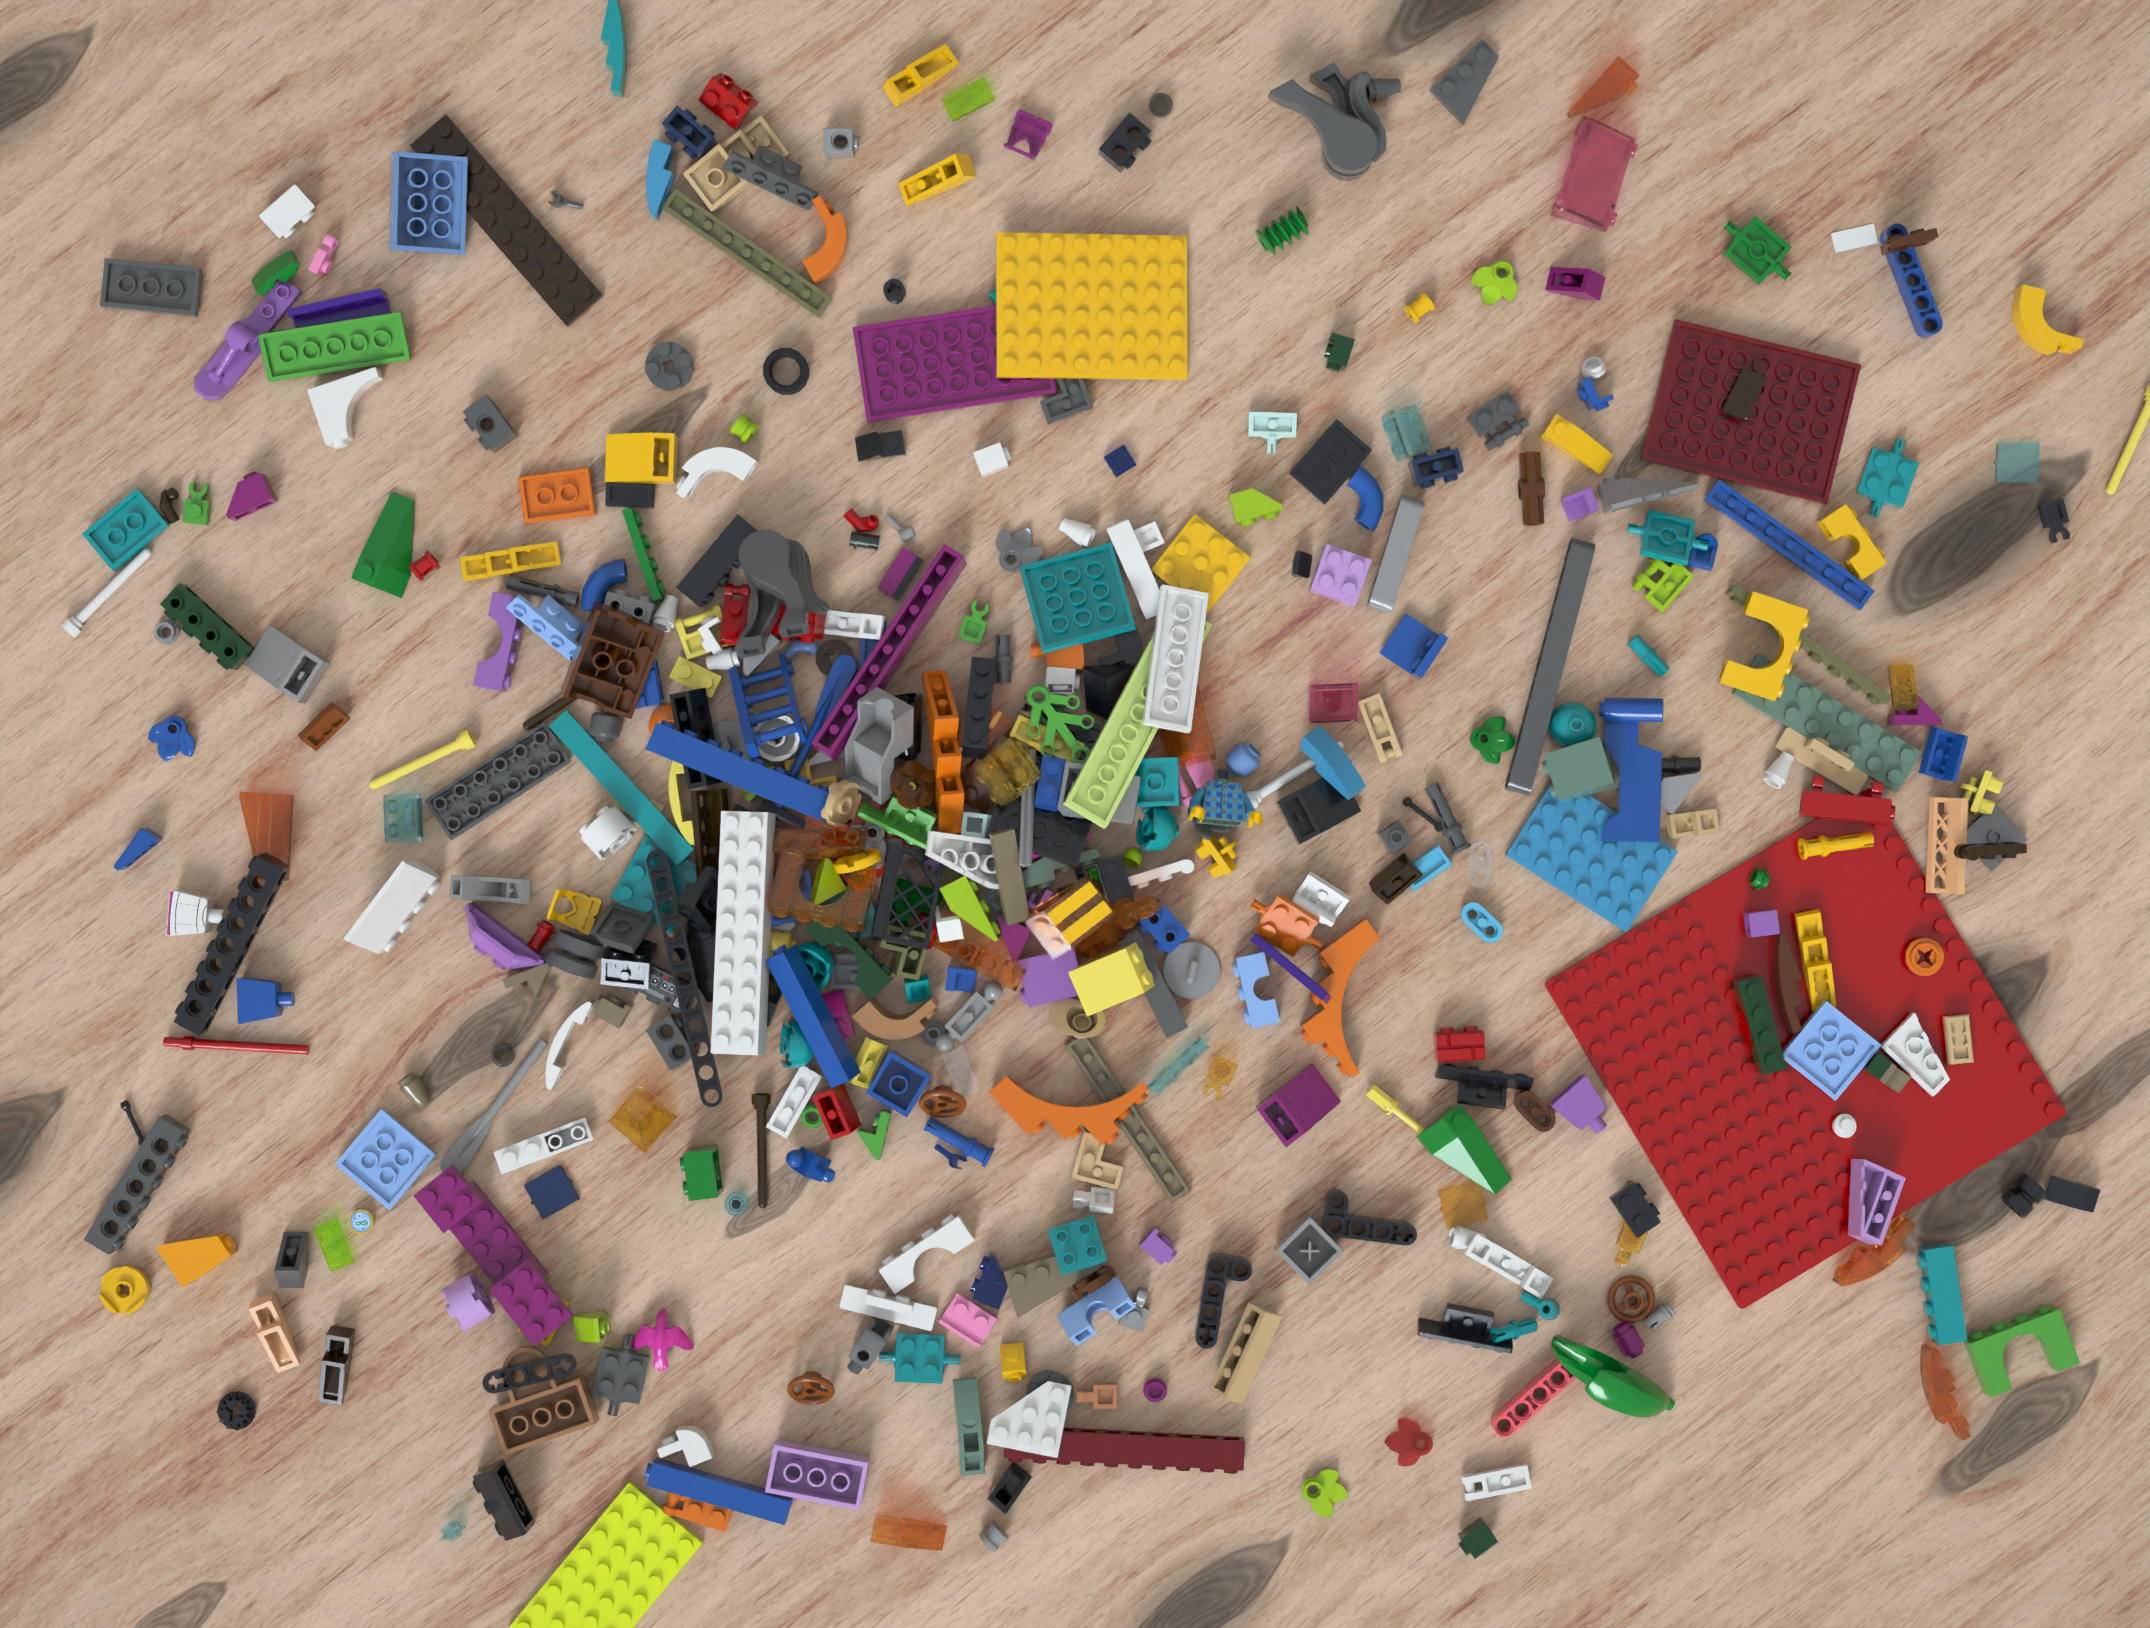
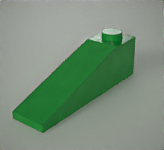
M391 492L359 556L351 579L400 598L403 597L411 577V569L408 565L411 563L414 500Z
M1460 1104L1449 1106L1416 1136L1432 1156L1447 1163L1452 1169L1461 1172L1493 1195L1497 1194L1512 1180L1476 1123Z

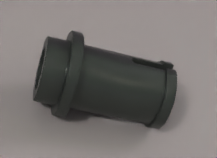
M856 530V532H851L849 546H854V549L861 547L878 551L880 535L859 533V530Z

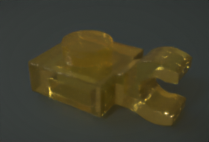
M1624 1222L1615 1243L1621 1246V1249L1614 1262L1627 1267L1632 1252L1640 1253L1648 1232L1636 1238L1626 1222Z

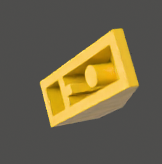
M955 153L898 183L906 206H910L956 188L976 178L977 174L969 154Z
M1558 414L1551 418L1539 437L1598 475L1602 474L1613 456L1612 453L1579 427Z

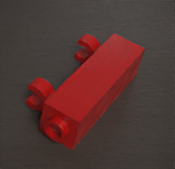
M1814 775L1812 791H1803L1801 793L1799 817L1888 825L1890 820L1895 818L1896 807L1892 805V799L1881 798L1883 782L1873 781L1871 783V797L1823 793L1824 776Z

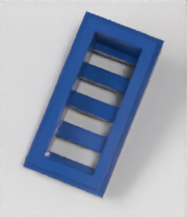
M141 828L117 860L114 868L116 870L127 869L163 838L149 828Z

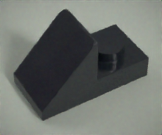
M902 430L879 434L872 432L855 438L858 462L906 455Z
M1012 1462L999 1481L990 1488L987 1499L1006 1514L1032 1476L1015 1462Z

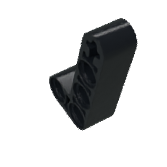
M1337 1188L1327 1192L1324 1202L1322 1226L1330 1236L1397 1245H1411L1415 1242L1417 1231L1411 1223L1403 1220L1347 1214L1349 1203L1346 1194ZM1334 1195H1341L1343 1202L1339 1206H1332L1331 1198ZM1336 1218L1340 1220V1226L1336 1230L1328 1228V1222L1331 1219ZM1362 1222L1364 1224L1363 1230L1359 1233L1352 1232L1351 1227L1353 1223ZM1378 1225H1386L1387 1232L1385 1235L1378 1236L1375 1234V1229ZM1394 1225V1229L1399 1232H1403L1407 1228L1410 1235L1408 1234L1403 1238L1401 1234L1393 1233L1392 1226Z
M1213 1253L1206 1260L1195 1328V1339L1201 1348L1209 1349L1216 1344L1227 1279L1246 1281L1251 1277V1264L1242 1256ZM1219 1259L1223 1261L1224 1266L1221 1270L1215 1271L1211 1268V1263L1214 1260ZM1239 1263L1247 1266V1271L1241 1275L1234 1272L1235 1266ZM1212 1283L1220 1286V1290L1216 1294L1207 1292V1287ZM1207 1307H1213L1216 1309V1314L1212 1318H1207L1203 1315V1311ZM1205 1324L1209 1325L1208 1330L1211 1336L1207 1338V1341H1203L1202 1336H1200L1205 1334Z

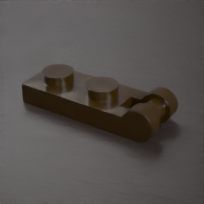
M2013 841L1959 844L1954 848V855L1957 858L1971 861L1977 860L1979 856L1980 859H1996V855H2002V858H2017V854L2027 853V844Z

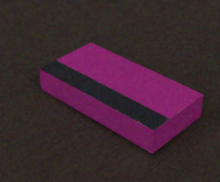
M903 547L877 588L898 601L923 560Z

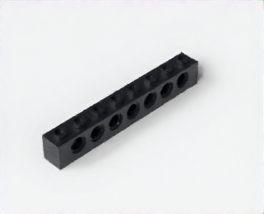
M266 852L251 859L248 865L250 871L247 877L242 878L237 887L240 890L237 897L233 898L228 904L227 910L229 913L226 919L223 918L216 929L218 934L215 940H211L207 946L206 952L208 954L205 960H202L197 966L196 973L198 974L195 980H192L187 986L185 1000L181 1001L175 1010L177 1016L174 1023L198 1036L208 1031L291 866ZM258 875L264 878V886L258 883ZM248 896L253 898L255 903L254 907H251L248 904ZM237 917L243 920V928L237 924ZM227 938H230L233 941V948H230L227 945ZM216 959L222 961L223 969L216 965ZM206 979L211 981L213 985L212 990L206 986ZM196 1000L201 1002L202 1010L196 1007Z

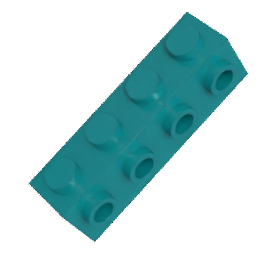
M1945 1242L1918 1246L1919 1253L1916 1254V1261L1918 1267L1922 1270L1920 1286L1922 1291L1925 1292L1926 1301L1923 1302L1925 1314L1929 1317L1930 1325H1927L1928 1337L1938 1345L1968 1341L1953 1245Z

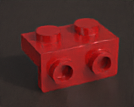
M722 73L711 77L698 101L735 130L740 128L749 111L758 104L749 91L741 89L730 76Z

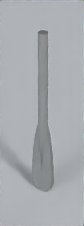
M542 1038L538 1041L486 1113L477 1119L454 1143L441 1160L440 1168L442 1172L451 1165H454L460 1174L464 1171L485 1138L492 1119L549 1044Z

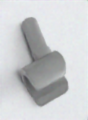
M890 514L885 517L899 533L903 541L907 542L915 538L909 525L902 529L900 524Z

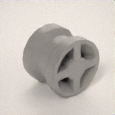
M995 1521L989 1524V1528L986 1531L979 1533L981 1540L993 1552L998 1550L1002 1542H1006L1009 1539L1006 1532Z

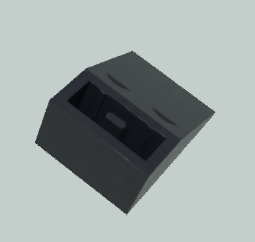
M1323 777L1276 801L1297 844H1301L1361 812L1354 797L1347 800Z

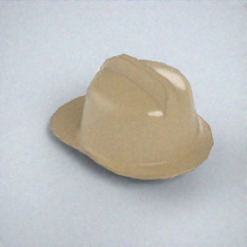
M1066 998L1055 1001L1048 1012L1049 1021L1057 1031L1072 1035L1078 1039H1086L1098 1035L1106 1023L1103 1010L1087 1016L1081 1001Z

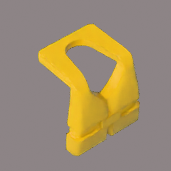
M557 889L550 905L547 919L559 921L574 930L578 929L579 932L589 935L594 928L595 917L599 914L603 900L567 889ZM567 897L573 906V910L566 914H558L555 912L557 901L560 898Z

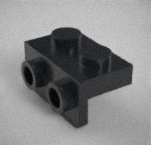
M1629 1180L1626 1182L1627 1185L1611 1195L1609 1199L1634 1236L1639 1238L1661 1223L1657 1217L1660 1212L1652 1202L1648 1204L1644 1198L1647 1193L1640 1183L1635 1184Z

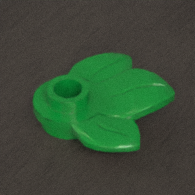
M1501 716L1486 719L1482 727L1475 728L1470 734L1471 745L1476 750H1480L1482 758L1488 763L1498 764L1500 762V752L1512 749L1516 743L1510 733L1503 731L1506 718ZM1482 734L1485 736V741L1483 743L1480 741V736Z

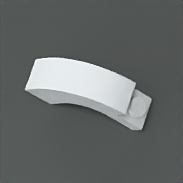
M727 447L706 449L694 455L684 464L682 469L689 473L688 477L683 476L676 487L679 490L676 494L688 501L701 480L708 474L717 471L728 472L746 483L759 463L736 449Z

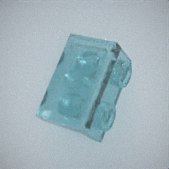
M1416 404L1392 411L1382 417L1383 428L1387 433L1392 453L1395 455L1397 462L1432 449Z

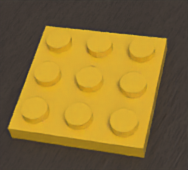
M1194 514L1152 567L1151 572L1169 586L1209 593L1207 615L1251 558Z

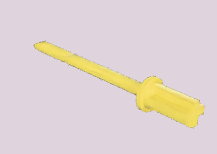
M1375 1084L1369 1087L1365 1095L1385 1110L1386 1115L1393 1112L1418 1133L1425 1129L1397 1107L1398 1099H1392Z

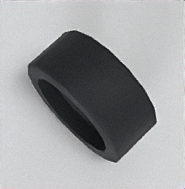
M779 348L766 358L763 365V376L768 386L774 392L782 395H792L800 392L806 386L809 379V366L805 358L798 351L791 348ZM781 358H791L799 364L800 376L791 385L777 383L772 375L774 364Z

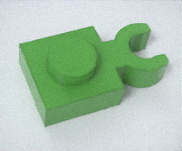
M191 482L189 484V492L192 494V499L185 498L183 523L209 525L211 502L205 500L210 491L208 484L203 483L201 492L196 491V483Z
M974 600L971 604L972 617L964 616L958 638L981 645L988 622L982 620V617L989 612V605L986 604L985 609L979 612L976 610L977 601Z

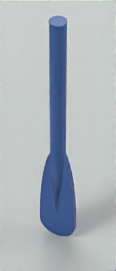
M841 655L835 660L821 692L815 720L806 736L807 742L802 744L787 776L796 779L797 775H799L813 746L811 742L849 687L858 668L857 662L853 657ZM774 802L773 805L781 809L783 808V805Z

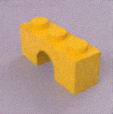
M1844 504L1816 523L1829 542L1841 536H1846L1852 540L1854 552L1844 561V564L1852 575L1859 580H1863L1886 564L1884 560L1885 554L1879 546L1873 544L1870 539L1872 536L1865 526H1861L1857 521L1858 515L1851 506L1848 507Z

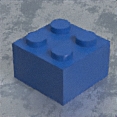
M891 1050L866 1094L908 1117L933 1073Z

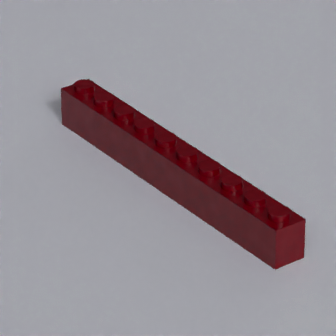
M1064 1427L1058 1458L1004 1447V1458H1009L1008 1461L1023 1462V1459H1032L1033 1463L1044 1464L1047 1463V1460H1053L1060 1465L1080 1462V1465L1094 1466L1095 1463H1104L1106 1467H1118V1464H1128V1467L1133 1469H1140L1142 1465L1152 1466V1469L1155 1470L1176 1467L1178 1471H1190V1468H1200L1201 1472L1208 1473L1214 1472V1469H1222L1224 1473L1236 1474L1238 1470L1244 1471L1245 1440L1244 1437Z

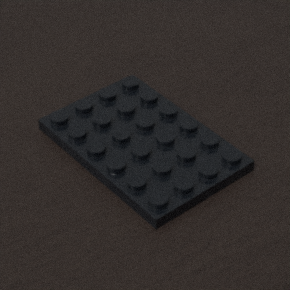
M1082 720L1084 726H1090L1092 723ZM1064 723L1075 739L1084 743L1091 752L1103 726L1094 724L1090 729H1084L1080 725ZM1037 750L1035 764L1034 803L1036 798L1040 768L1043 757L1041 752ZM1082 751L1079 760H1084L1086 758V753L1084 751ZM1023 757L1012 759L985 837L990 838V833L1012 827L1015 829L1018 848L1020 845ZM1034 808L1032 853L1077 868L1092 821L1085 818L1063 816L1059 810L1056 812Z

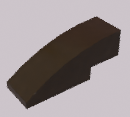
M331 1325L326 1333L325 1352L321 1360L318 1402L342 1406L349 1377L355 1329Z

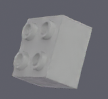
M1309 1214L1302 1218L1274 1246L1276 1252L1309 1285L1344 1252L1342 1247Z

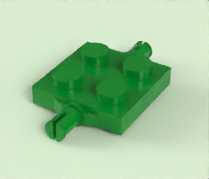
M1755 216L1742 229L1738 228L1731 220L1723 227L1734 236L1731 245L1723 255L1755 283L1761 284L1773 272L1777 273L1784 281L1791 275V272L1781 263L1792 247Z

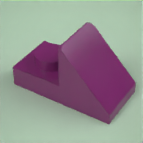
M1919 696L1911 697V715L1910 710H1895V715L1887 716V725L1936 726L1942 725V720Z

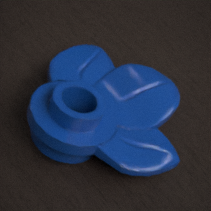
M170 716L163 723L156 724L150 729L148 740L158 743V753L164 761L172 759L178 751L189 757L193 755L195 741L193 736L187 732V724L183 718ZM171 724L177 727V732L171 729Z

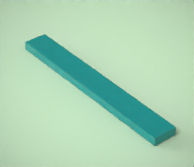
M565 710L549 725L552 731L676 866H679L695 851L693 846L687 842L682 834L569 711Z

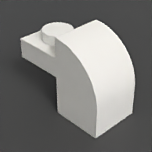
M692 1425L679 1426L675 1431L677 1438H675V1435L666 1437L661 1440L662 1444L657 1448L660 1458L683 1449L689 1467L712 1459L715 1454L707 1434L700 1428Z

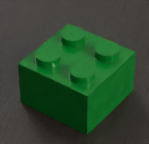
M717 1144L691 1147L683 1152V1157H680L681 1171H685L686 1181H683L684 1195H688L689 1201L718 1198L723 1192Z

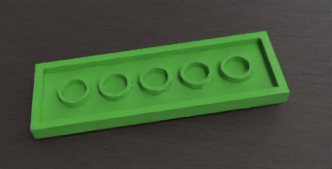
M402 311L258 334L268 382L412 359Z

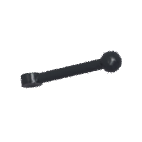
M1410 797L1403 799L1405 806H1410L1430 822L1436 831L1441 832L1443 830L1441 822L1433 820L1412 803Z
M125 1100L121 1102V1108L126 1111L139 1139L138 1144L141 1146L145 1138H143L132 1115L130 1103Z

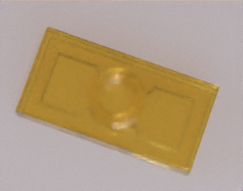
M1890 663L1887 669L1892 696V708L1917 709L1919 703L1914 665Z

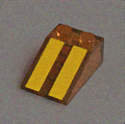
M1086 876L1031 909L1025 923L1051 958L1055 959L1075 947L1115 916L1116 913L1091 879Z

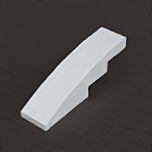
M1127 518L1107 527L1106 530L1145 619H1149L1157 615L1160 590Z

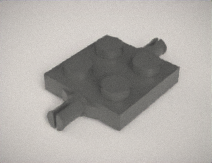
M624 1334L622 1348L613 1349L602 1346L592 1395L610 1400L607 1413L610 1416L612 1415L613 1407H615L613 1416L618 1415L619 1404L622 1402L635 1404L640 1402L649 1355L639 1354L631 1350L634 1339L633 1335H630L629 1343L627 1344L629 1334Z

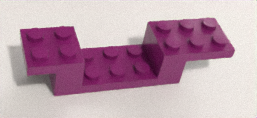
M451 1165L414 1195L415 1199L443 1233L450 1229L491 1280L494 1286L489 1291L534 1346L573 1315L545 1280L544 1276L548 1271L474 1180L467 1183L454 1165Z

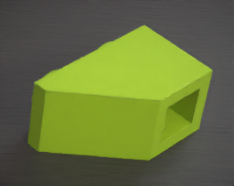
M1253 488L1228 496L1236 525L1242 523V527L1255 524V519L1265 517V520L1279 517L1278 513L1283 510L1282 504Z
M606 1310L581 1312L573 1316L575 1341L598 1343L611 1330V1321L609 1316L606 1317Z

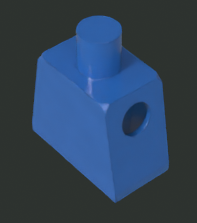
M250 977L236 978L238 1024L281 1016L282 1006H294L295 1004L294 992H282V984L279 981Z

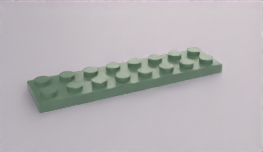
M1757 653L1749 667H1763L1772 661ZM1791 672L1789 675L1785 674L1782 681L1785 684L1783 693L1775 701L1737 688L1733 691V696L1783 726L1793 729L1808 739L1820 737L1829 742V748L1837 752L1839 749L1851 756L1849 760L1855 763L1854 767L1866 773L1871 779L1883 782V786L1895 793H1898L1922 753L1919 749Z

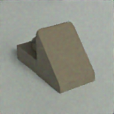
M545 963L502 980L505 988L513 986L514 991L528 986L526 981H529L533 994L537 998L540 997L553 966Z

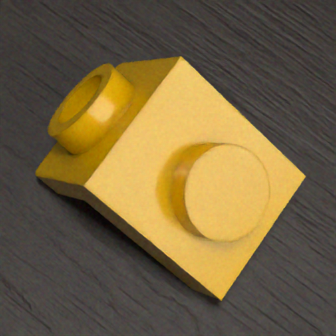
M1023 1342L1000 1345L1003 1380L1018 1382L1022 1378H1027Z

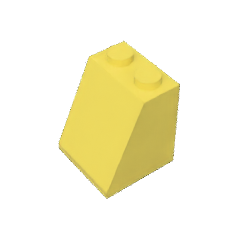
M1137 942L1093 957L1068 972L1087 1016L1143 994L1155 986L1153 975L1146 966L1143 952L1138 947Z

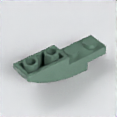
M1095 848L1082 852L1078 863H1082V867L1096 863L1095 858L1100 857L1098 849ZM1045 857L1039 859L1022 872L1025 893L1030 892L1029 887L1038 885L1039 889L1052 886V880H1056L1054 870L1058 869L1059 873L1073 870V867Z
M977 1377L953 1379L961 1476L984 1474V1445Z

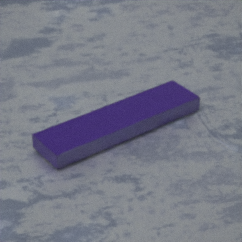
M1255 934L1250 939L1324 1003L1327 1004L1332 998L1326 990L1260 935Z

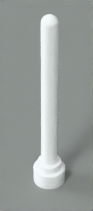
M148 548L143 549L76 617L67 618L61 623V626L71 636L76 638L82 632L83 623L151 556V550Z
M1337 741L1336 743L1343 749L1344 744L1341 741ZM1309 758L1261 789L1251 792L1248 790L1246 794L1254 808L1259 807L1258 804L1262 802L1261 799L1315 767L1316 763Z

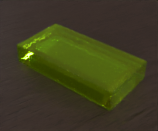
M982 78L941 100L952 122H955L995 101V98L985 79Z

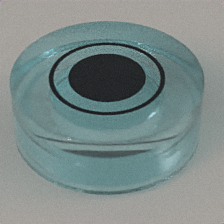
M739 1191L730 1193L724 1202L725 1210L732 1216L744 1214L749 1207L748 1197Z

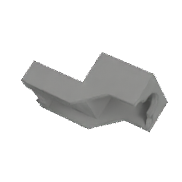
M878 687L858 700V719L845 745V780L857 783L861 788H857L858 790L872 797V800L880 805L894 795L890 788V777L894 770V758L913 745V706Z

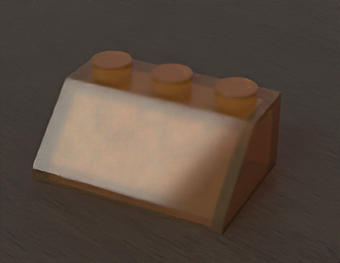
M1197 685L1191 732L1183 733L1158 728L1166 758L1179 757L1180 768L1216 760L1215 748L1200 690Z

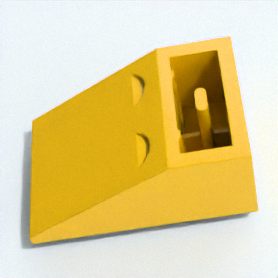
M675 433L606 434L605 482L677 485L678 436Z

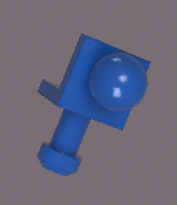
M801 1146L800 1150H791L786 1155L787 1164L806 1178L819 1182L823 1180L826 1183H830L835 1178V1171L829 1168L832 1160L816 1155L805 1147Z

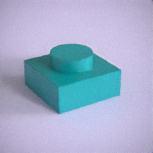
M927 975L920 976L919 980L904 979L908 1004L925 1001L931 996Z

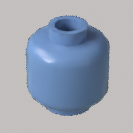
M1249 742L1246 744L1237 743L1225 755L1227 763L1225 768L1233 777L1237 775L1243 778L1248 777L1260 765L1259 757L1261 755Z

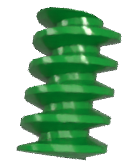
M1296 206V213L1292 210L1288 211V218L1284 215L1279 216L1280 223L1272 220V229L1268 225H1264L1263 233L1258 229L1255 230L1257 238L1265 251L1269 250L1272 254H1276L1275 246L1277 245L1283 250V241L1292 245L1291 237L1294 236L1300 240V231L1309 235L1307 221L1298 206Z

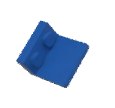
M1405 614L1381 649L1380 654L1419 680L1424 676L1448 640V637L1442 633L1436 634L1410 615Z

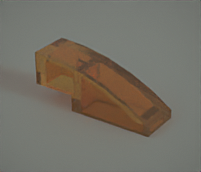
M876 1514L870 1542L914 1549L942 1550L947 1526L902 1516L895 1518Z

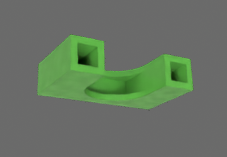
M2049 1304L2042 1305L2036 1308V1312L2030 1314L2021 1313L2014 1316L2012 1321L2007 1323L2004 1321L1997 1322L1991 1325L1989 1330H1977L1969 1334L1968 1341H1964L1984 1394L1991 1398L2013 1389L2003 1364V1352L2008 1342L2021 1334H2032L2037 1337L2050 1368L2057 1372L2080 1363L2060 1309Z

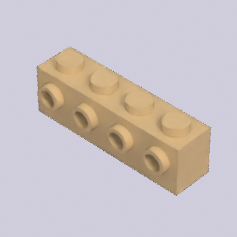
M1248 1302L1209 1390L1225 1400L1243 1404L1282 1316L1267 1307Z

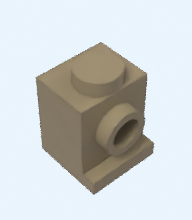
M599 995L593 1005L596 1008L593 1014L620 1028L623 1026L633 1005L629 1003L623 1006V1001L613 995H610V997Z

